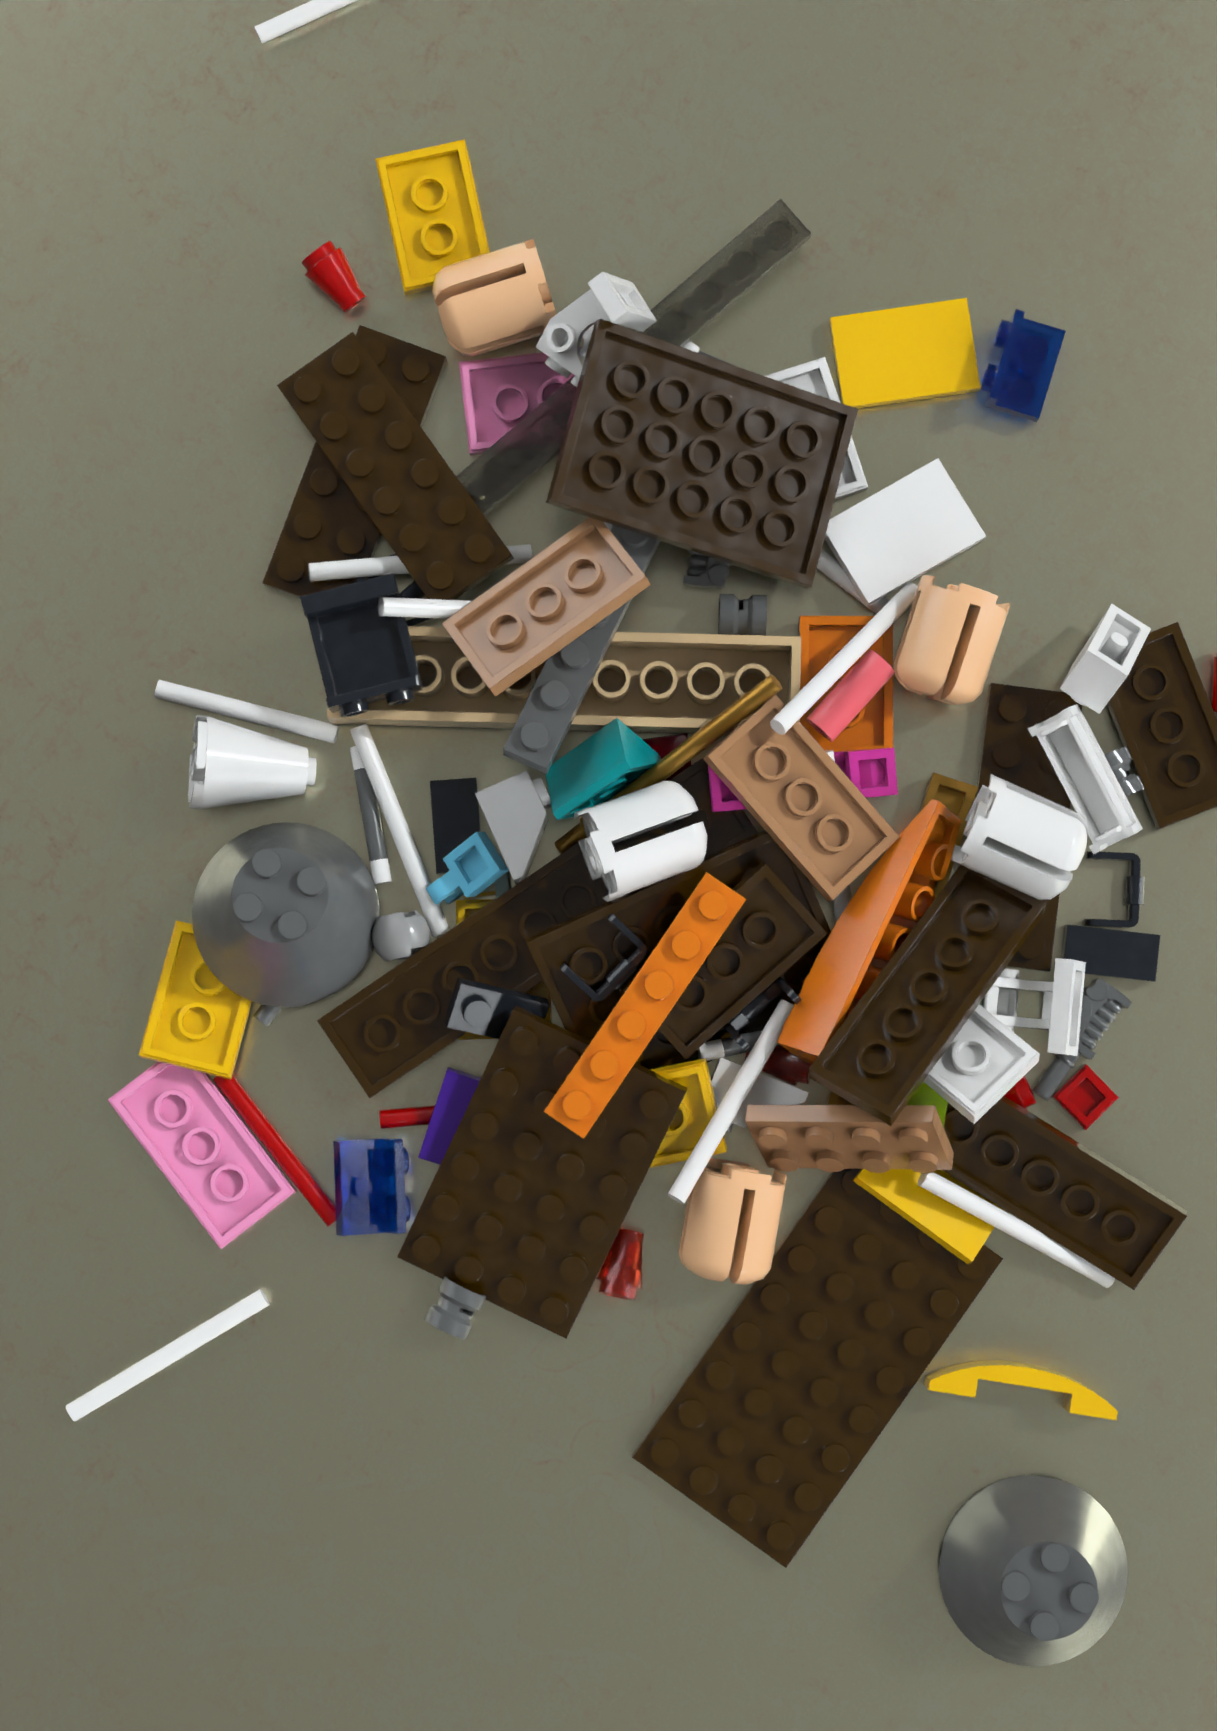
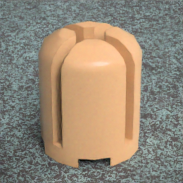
M534 239L445 266L435 276L432 292L448 342L464 356L473 357L543 334L549 320L556 315Z
M923 575L920 578L892 664V668L895 671L894 678L905 690L917 695L926 694L928 699L950 705L967 704L974 701L982 693L1010 603L996 604L997 595L964 583H960L959 586L948 584L947 589L933 585L935 576Z
M710 1158L708 1167H705L687 1198L678 1249L681 1263L694 1274L708 1280L723 1282L726 1278H729L733 1284L747 1285L764 1279L772 1265L787 1179L786 1173L774 1170L772 1179V1175L759 1174V1169L749 1167L750 1164Z

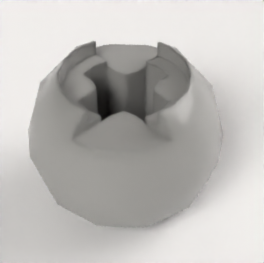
M416 910L380 916L375 920L372 928V944L376 953L384 961L406 959L430 944V928L426 919Z

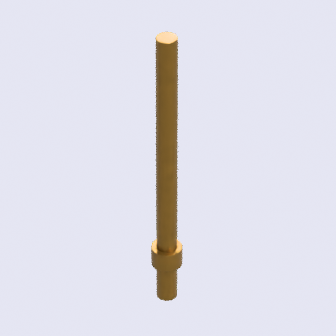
M770 674L609 800L666 780L781 691L782 686L775 676ZM580 817L579 824L555 841V846L561 854L577 844L579 840L587 837L583 817Z

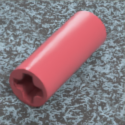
M869 649L806 720L819 734L828 741L833 742L895 674L894 669L880 655Z

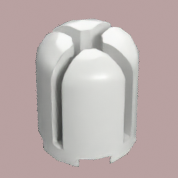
M991 774L989 787L982 785L965 819L967 824L963 834L967 838L962 847L955 845L952 861L1038 900L1052 899L1067 888L1073 877V874L1070 872L1078 869L1087 845L1086 823L1077 812Z
M662 781L596 806L574 812V820L583 817L587 838L578 842L591 878L596 880L602 877L607 889L611 893L603 897L605 901L614 900L622 897L624 894L697 868L704 861L707 848V833L703 821L616 853L613 844L668 825L699 811L694 798L680 784L673 781Z

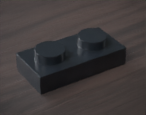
M458 977L444 1022L448 1028L500 1039L515 1006L545 1019L550 1004L543 997Z

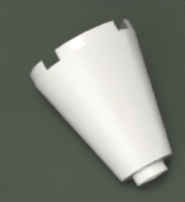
M196 715L192 741H197V743H194L193 752L190 755L188 777V802H190V809H205L302 795L305 793L306 785L314 786L317 762L316 758L308 756V748L212 717Z

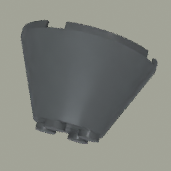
M290 822L272 823L250 829L223 846L204 869L195 890L192 907L194 937L203 960L215 977L229 990L251 1002L281 1008L308 1005V1003L337 993L349 984L362 970L373 951L372 928L375 920L380 917L379 899L373 878L358 854L343 840L323 829Z
M1030 1474L1012 1476L989 1484L976 1492L960 1507L945 1532L938 1573L941 1593L950 1616L960 1631L975 1646L994 1658L1007 1663L1021 1666H1047L1061 1663L1080 1655L1098 1642L1115 1621L1124 1600L1128 1568L1125 1547L1115 1523L1106 1510L1091 1495L1062 1479L1033 1476Z

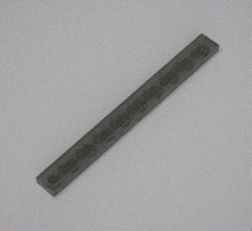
M782 199L778 200L650 311L657 320L654 324L643 332L635 331L684 347L811 238V232ZM573 377L456 476L484 516H487L559 454L577 389L576 386L570 383Z

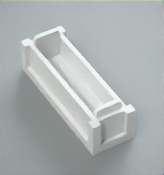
M1078 704L1070 706L1057 715L1028 728L1032 737L1037 735L1073 807L1085 821L1087 833L1093 843L1089 846L1093 855L1143 829Z

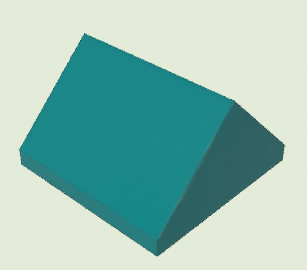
M615 718L551 765L546 774L552 813L558 821L574 817V812L607 802L660 761V755L622 721Z

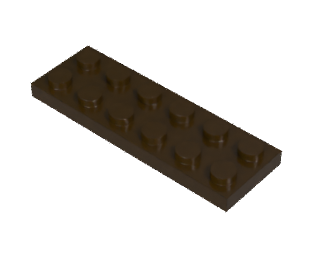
M359 325L356 337L422 428L446 365V356ZM317 442L314 444L262 582L264 586L297 598L352 584L357 579L310 582L308 563L373 558L382 535Z
M351 332L277 385L428 599L456 600L514 559L354 332Z
M991 683L988 688L977 779L978 789L975 798L982 785L989 787L990 775L992 774L1070 809L1071 801L1037 735L1032 737L1028 728L1078 703L1065 692ZM1060 893L1052 899L1041 900L1046 903L1045 914L1006 967L1050 972Z
M960 865L809 1068V1078L889 1126H892L1045 914L1046 903Z
M1005 1096L995 1103L975 1124L948 1103L944 1129L953 1149L954 1157L952 1170L942 1171L1133 1290L1138 1286L1187 1217V1210Z

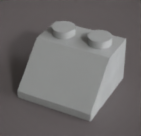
M527 770L475 793L515 884L527 878L549 821L545 810L551 808V800L541 777L531 780Z

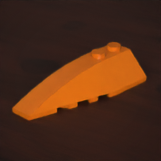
M931 799L902 831L899 838L888 848L850 900L820 950L809 974L803 982V987L799 994L801 1001L797 1005L794 1004L789 1017L784 1022L783 1030L777 1041L778 1044L799 1059L811 1065L814 1063L935 900L934 888L936 881H942L946 877L962 823L940 801Z

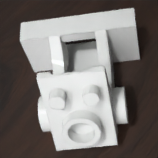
M601 272L588 282L591 288L589 291L549 320L536 345L537 349L549 356L545 364L566 378H569L571 373L575 376L570 383L577 387L594 323L597 320L603 319L641 332L654 324L657 320L633 282L605 272ZM582 337H583V339H584V345H583V347L580 349V342H581Z
M1056 958L1053 982L1020 980V970L1004 969L982 999L980 1005L1013 1032L1015 1027L1049 1030L1047 1053L1078 1056L1086 962ZM1019 990L1044 992L1042 1019L1017 1017Z

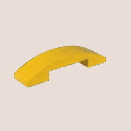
M979 1360L953 1364L924 1376L923 1385L928 1390L974 1398L976 1397L978 1379L1063 1392L1062 1407L1069 1413L1117 1421L1118 1411L1094 1391L1071 1377L1038 1365L1007 1360Z

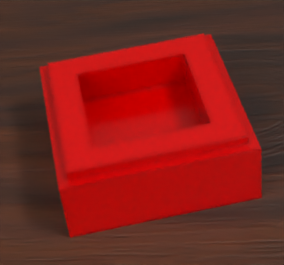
M1083 1064L1051 1096L1083 1130H1087L1119 1098L1087 1064Z

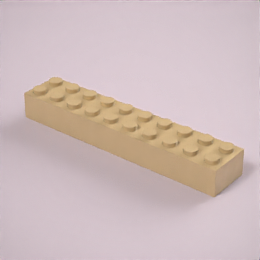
M408 626L424 689L414 692L415 700L393 706H388L386 699L368 704V712L351 717H341L340 711L332 713L327 706V719L332 724L363 725L367 723V725L513 729L546 661L495 697L445 627ZM616 632L569 730L599 731L615 718H618L633 732L696 733L770 674L775 676L780 682L782 690L776 695L786 706L800 692L801 637ZM748 715L745 719H743L741 722H739L725 734H730L732 731H734L750 715Z

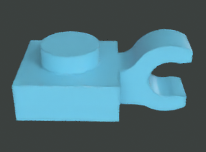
M475 832L443 858L450 871L430 884L426 890L435 905L443 900L447 904H451L461 897L463 893L466 897H476L509 871L486 832Z

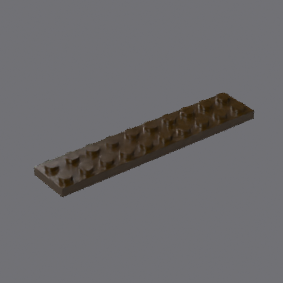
M701 758L669 780L680 784L694 798L699 811L668 825L613 844L616 853L703 821L707 833L705 857L757 834L758 831L743 810L712 812L708 764ZM578 842L318 1019L317 1022L368 1097L372 1098L467 1033L466 1031L448 1028L444 1022L458 977L522 993L527 992L542 982L543 979L525 940L607 903L603 897L608 895L609 890L602 877L592 880Z

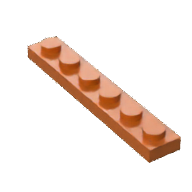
M706 872L546 1107L545 1113L583 1139L585 1138L746 899Z

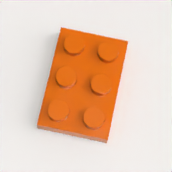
M799 616V636L801 637L800 691L874 616ZM893 624L869 648L880 655L891 667L893 664ZM863 655L800 718L799 722L824 750L838 752L893 748V676L833 742L828 741L819 734L806 720Z

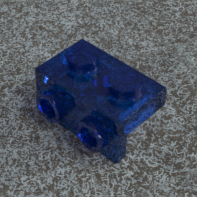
M1016 309L1010 321L1002 319L993 346L1001 348L996 365L988 363L980 390L988 392L984 403L985 407L1037 422L1066 331L1023 318L1025 311Z
M372 1138L333 1141L336 1235L406 1233V1222L410 1219L411 1205L408 1196L405 1194L404 1175L409 1170V1156L406 1148L403 1147V1140L401 1138Z

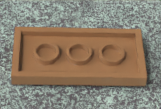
M589 517L448 618L442 625L496 697L649 587L650 583L605 523Z
M775 694L755 710L703 759L827 901H831L899 838V835L799 721L784 735L778 734L772 729L770 721L785 707V704Z
M747 1105L745 1123L768 1168L784 1172L795 1171L797 1168H819L826 1172H839L843 1169H866L875 1173L887 1172L890 1169H912L919 1173L952 1170L954 1152L935 1105H906L892 1126H889L856 1105Z

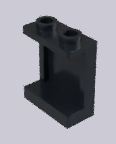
M393 573L300 596L327 696L328 709L332 713L340 711L341 717H351L368 712V704L385 699L388 706L407 703L415 700L414 692L424 690L406 617L380 616L378 613L379 598H401Z

